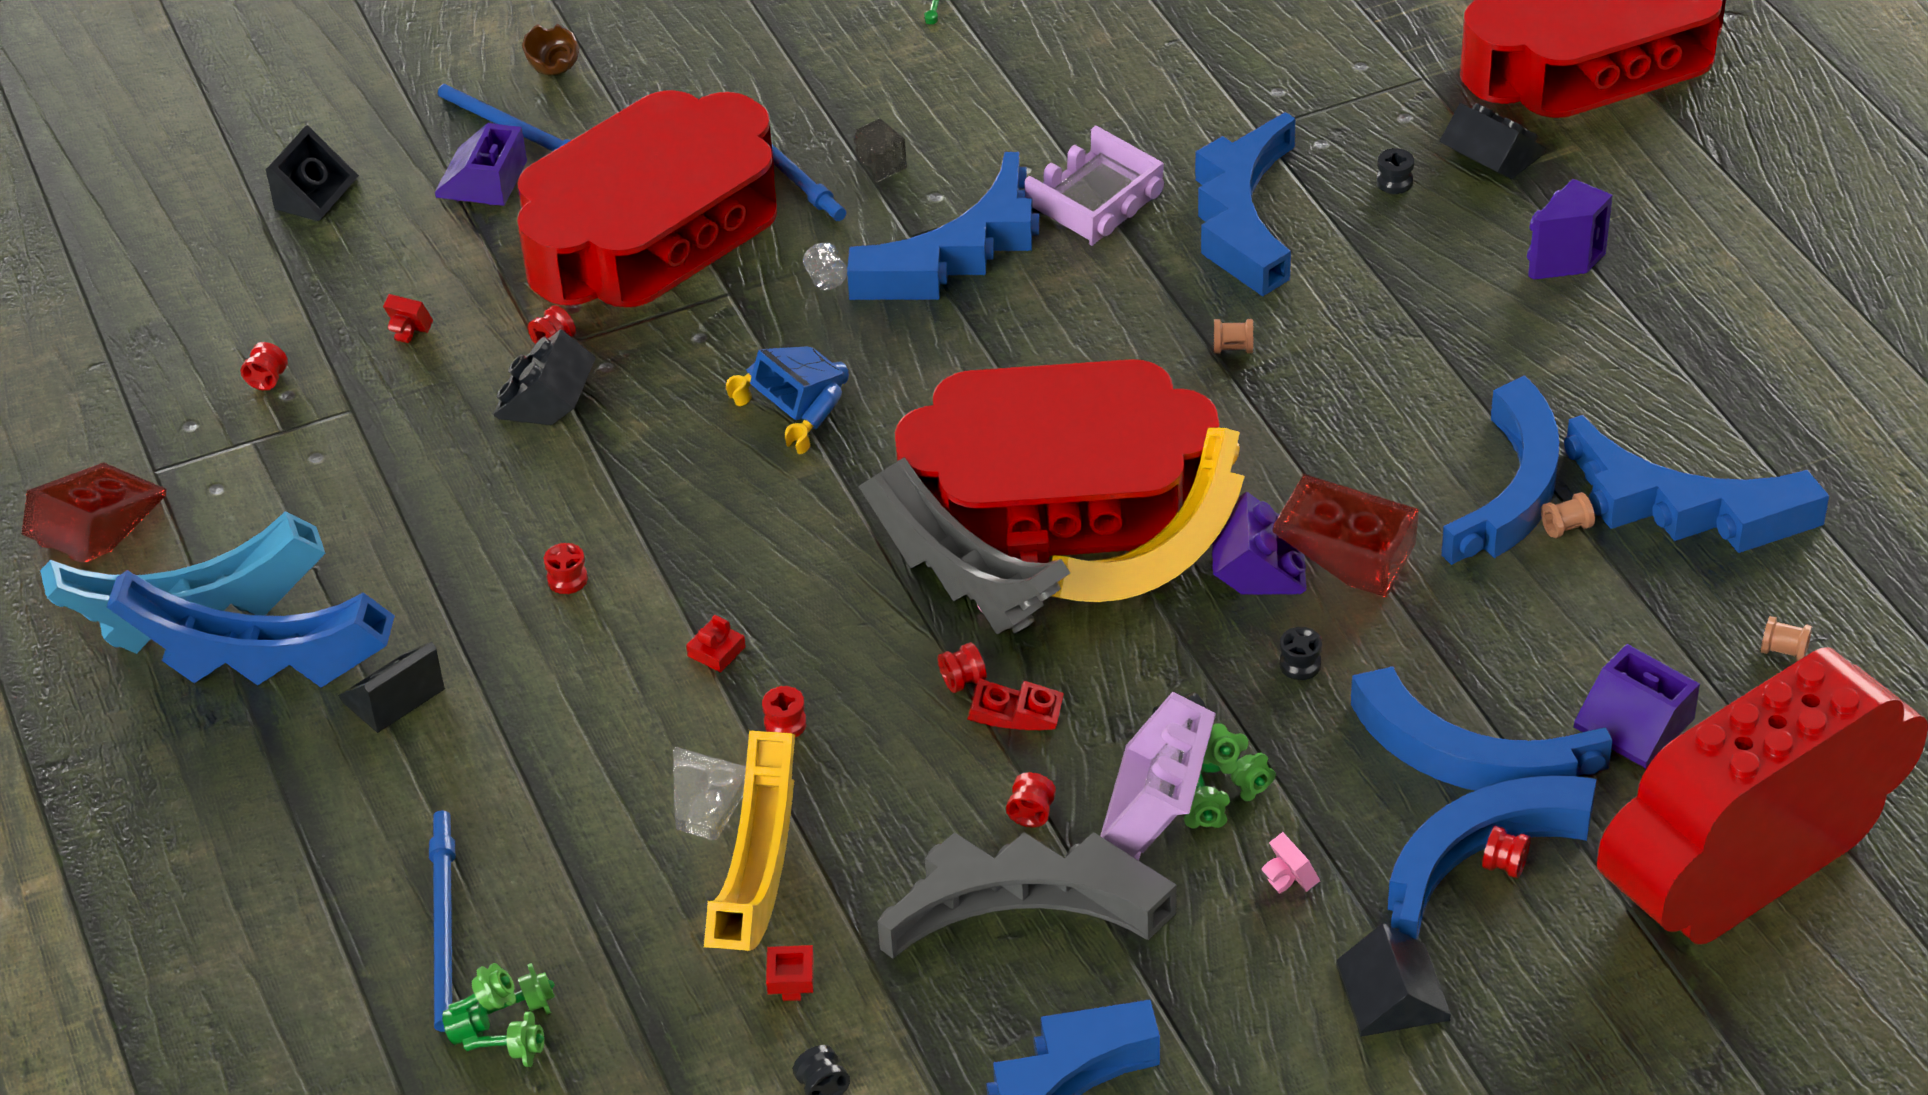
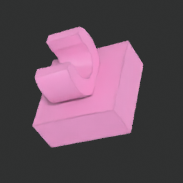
M1284 832L1269 842L1277 858L1267 862L1263 866L1262 871L1269 878V883L1279 894L1287 890L1294 880L1306 892L1320 882L1310 861Z

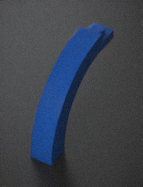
M1525 375L1493 390L1491 420L1505 433L1512 443L1519 459L1520 468L1509 486L1498 497L1478 510L1443 527L1441 556L1451 565L1466 557H1472L1483 549L1493 558L1508 551L1537 526L1542 519V505L1552 500L1556 485L1559 457L1558 427L1546 399Z
M1394 667L1352 675L1351 706L1368 732L1398 759L1437 780L1476 791L1500 782L1526 777L1579 776L1609 769L1612 738L1606 727L1546 740L1527 741L1494 738L1462 729L1433 714L1409 693L1399 679Z
M1576 776L1520 778L1483 787L1443 807L1413 834L1395 863L1389 882L1388 910L1393 911L1391 927L1397 928L1400 932L1418 940L1423 915L1435 888L1455 866L1486 848L1488 838L1495 826L1505 828L1507 834L1513 836L1525 834L1530 837H1564L1587 841L1597 779Z

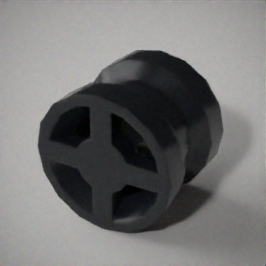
M1399 148L1387 149L1381 152L1377 163L1379 172L1377 173L1376 184L1378 188L1389 194H1400L1410 190L1413 185V174L1411 172L1414 168L1413 155Z
M1307 627L1290 628L1284 632L1280 638L1281 654L1279 667L1282 673L1294 680H1307L1316 676L1321 670L1320 653L1322 652V639L1315 630Z
M819 1045L806 1050L796 1059L792 1067L797 1081L805 1085L806 1095H843L850 1084L849 1074L843 1066L837 1065L838 1056L827 1045Z

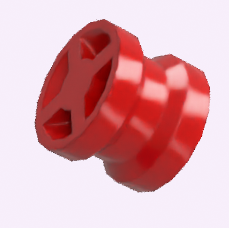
M556 305L545 310L542 318L536 317L528 323V333L535 344L544 336L549 339L560 329L570 337H574L576 334V327L570 315L563 308Z
M259 342L253 347L250 358L246 359L240 369L241 376L245 382L255 389L262 391L271 390L278 382L279 375L286 369L288 358L285 352L278 346L268 342Z
M560 543L550 547L545 552L543 559L545 569L548 571L546 576L548 586L552 591L559 594H571L581 590L586 585L588 576L584 566L585 558L583 550L578 545Z
M972 642L961 645L960 650L955 653L946 651L938 655L940 673L946 686L952 693L963 690L965 684L970 682L977 684L979 678L983 680L987 678L982 656Z
M779 686L771 689L764 695L762 709L765 714L764 726L766 732L792 733L795 735V738L801 735L806 728L805 702L802 693L793 687Z
M1028 772L1018 775L1012 786L1013 795L1008 799L1006 813L1011 820L1021 826L1030 828L1040 827L1049 818V805L1055 799L1056 787L1050 779L1038 773Z
M1495 826L1486 844L1482 867L1490 871L1499 868L1505 870L1509 877L1518 879L1529 854L1531 837L1525 834L1513 836L1507 834L1505 828Z

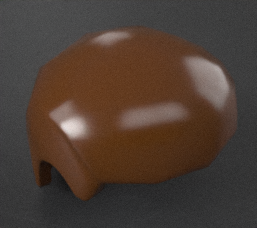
M540 24L534 26L524 36L522 48L529 64L538 73L544 75H557L567 72L576 63L580 49L574 33L559 24L550 29L544 28Z

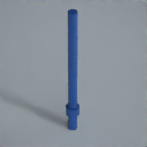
M442 84L438 89L439 97L495 124L522 127L524 138L551 151H555L571 141L569 139L561 140L446 84Z
M772 144L774 165L807 194L808 201L818 210H825L836 221L843 220L846 216V210L833 199V193L823 184H816Z
M437 811L434 813L433 837L429 841V859L433 862L434 1028L440 1032H445L442 1020L443 1011L449 1009L448 1005L452 1003L451 862L455 860L456 853L455 840L451 837V815L447 811Z

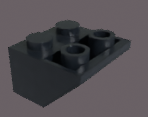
M1459 103L1439 141L1510 179L1516 177L1539 159L1547 149L1535 142L1538 137L1537 134L1506 117L1503 118L1495 114L1492 110L1478 103H1475L1473 108Z
M562 329L549 339L545 336L542 337L527 356L520 354L510 365L508 372L511 376L497 393L496 397L499 399L493 415L500 420L553 425L575 408L596 356Z

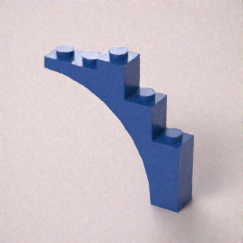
M1286 112L1233 143L1223 136L1197 150L1195 158V180L1202 185L1198 188V217L1205 221L1201 225V254L1262 297L1290 280L1291 251L1272 236L1259 219L1252 203L1253 192L1262 175L1276 160L1295 147L1296 119Z
M1004 152L1001 171L990 190L976 205L957 219L933 231L906 240L880 245L849 247L847 267L849 300H939L940 284H947L948 275H986L987 260L994 259V251H1032V236H1039V213H1032V198H1026L1025 190H1020L1025 189L1027 167H1020L1019 152Z
M1584 415L1569 419L1567 437L1564 439L1565 451L1571 460H1575L1584 471L1588 483L1593 485L1589 500L1594 513L1597 516L1600 515L1610 529L1653 516L1657 525L1664 528L1670 537L1676 541L1717 527L1721 537L1728 540L1734 549L1741 553L1824 525L1829 495L1808 470L1780 477L1749 480L1718 479L1682 473L1653 464L1624 450L1601 434Z
M128 570L116 578L106 606L165 648L162 661L191 682H197L226 663L257 686L290 665L319 687H323L386 647L395 615L364 592L339 605L311 613L262 616L221 611L183 600L154 587Z
M1151 1000L1041 1017V1036L1034 1037L1036 1056L994 1062V1082L986 1083L987 1095H1082L1092 1087L1124 1073L1160 1065V1035Z

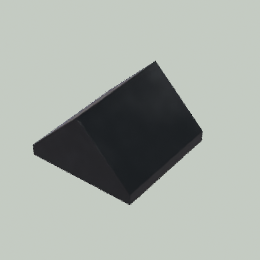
M308 125L301 129L265 169L274 209L315 221L323 218L359 176Z
M429 642L409 650L338 696L349 709L374 731L379 733L445 690L437 649L433 642Z
M1382 923L1337 959L1336 966L1361 1037L1450 1021L1451 1014L1424 943Z

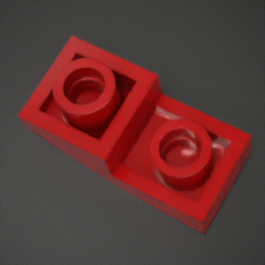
M979 678L974 690L967 720L1001 728L1052 730L1056 728L1064 693L1027 681H1023L1018 691Z

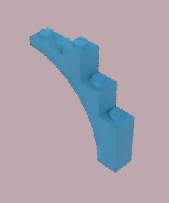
M285 511L261 533L239 547L211 560L174 571L136 576L156 588L192 603L224 611L232 604L239 611H248L255 615L265 616L325 554V550L316 526ZM49 560L40 570L47 599L56 606H65L81 613L92 622L99 621L101 634L110 645L122 647L137 654L151 639L106 607L116 578L119 575L78 570L53 560Z

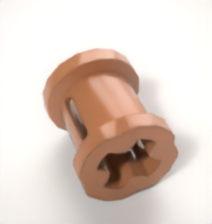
M1214 319V354H1220L1221 350H1245L1247 353H1253V319H1247L1245 323H1222L1220 319Z
M1582 492L1574 494L1571 500L1556 505L1549 502L1541 507L1543 526L1550 537L1559 538L1562 537L1564 531L1580 526L1583 529H1587L1594 525L1595 516L1589 498Z
M1769 616L1762 640L1761 653L1768 654L1770 650L1796 656V660L1799 661L1807 654L1812 626L1806 624L1803 628L1777 622V617Z

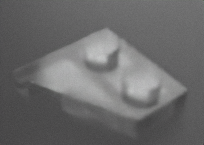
M675 747L673 750L676 828L683 832L716 841L743 796L746 766Z

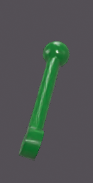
M932 0L930 10L925 12L924 19L927 24L938 22V13L936 11L939 0Z

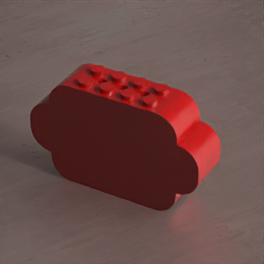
M1473 0L1464 12L1460 77L1474 95L1488 102L1499 104L1521 102L1533 113L1552 118H1563L1580 114L1692 79L1708 72L1714 64L1717 37L1722 31L1726 0Z
M659 91L641 98L528 166L518 179L522 209L518 214L517 223L529 287L547 301L559 305H579L599 298L601 301L616 307H637L657 299L768 228L776 219L777 203L770 122L767 110L748 96L734 92L713 93L698 99L682 91Z
M1129 359L969 370L955 373L945 378L934 391L933 405L915 409L899 421L895 430L897 461L903 457L906 458L922 483L959 523L983 542L1006 555V533L1040 530L1048 531L1049 556L1133 551L1158 535L1181 509L1195 481L1208 428H1219L1217 409L1210 399L1192 390L1173 389L1169 374L1162 367L1144 360Z
M1829 647L1817 649L1669 742L1654 757L1645 770L1638 787L1637 797L1628 802L1606 828L1599 845L1597 868L1603 876L1665 930L1670 932L1680 930L1695 944L1711 942L1852 849L1866 836L1878 820L1884 808L1886 796L1906 779L1920 759L1927 738L1928 722L1908 704L1834 649Z

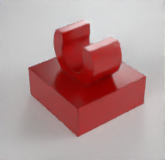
M388 294L383 308L390 317L388 330L396 332L394 336L396 341L409 343L413 337L414 330L424 333L429 332L433 319L423 302Z
M1047 530L1006 533L1008 556L1026 562H1049Z
M714 615L712 620L701 628L686 645L688 657L720 673L746 647L744 635L730 629V622L717 615Z
M813 945L767 947V994H782L783 1001H801V993H813Z

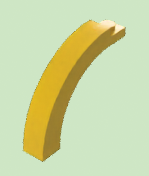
M1208 428L1199 468L1187 499L1172 521L1158 535L1144 545L1123 555L1102 560L1088 561L1053 555L1052 561L1062 559L1070 574L1058 581L1061 589L1050 597L1084 602L1122 600L1156 589L1176 578L1193 565L1220 534L1239 497L1245 476L1232 473L1231 468L1239 455L1240 446L1238 439L1240 432L1227 428Z
M749 730L744 793L735 849L729 872L720 894L715 900L708 901L704 947L754 950L762 940L767 929L779 887L790 824L794 788L792 767L795 735L792 733Z

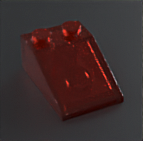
M103 462L27 490L21 534L36 540L42 547L54 548L68 554L74 561L90 562L96 557L111 552L166 496L167 489Z
M1303 474L1274 523L1273 533L1348 586L1387 598L1416 544L1419 509Z

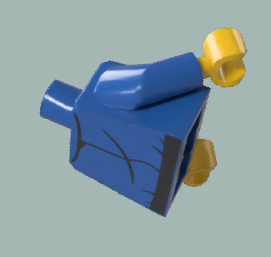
M812 347L758 350L756 361L746 369L748 374L730 377L726 382V390L729 398H733L737 406H743L752 399L749 388L752 385L794 420L802 419L803 422L801 424L794 423L786 428L785 440L787 447L797 440V453L804 454L810 448L808 433L812 428L817 429L840 401L842 396L841 386L847 382L849 373L847 366L843 362L832 363Z

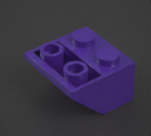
M492 123L484 125L458 147L435 191L436 198L505 206L527 163L522 127Z
M1572 179L1562 190H1557L1552 196L1551 201L1542 210H1537L1531 219L1529 228L1532 231V240L1527 252V259L1529 260L1528 277L1543 279L1588 273L1606 254L1613 195L1575 179Z
M1246 491L1238 497L1229 519L1212 543L1213 575L1242 595L1302 594L1306 591L1304 534L1294 522H1289L1277 514L1268 503L1258 500Z
M1626 644L1600 671L1574 721L1573 728L1580 732H1587L1606 727L1612 738L1611 749L1646 769L1654 757L1695 719L1700 683Z

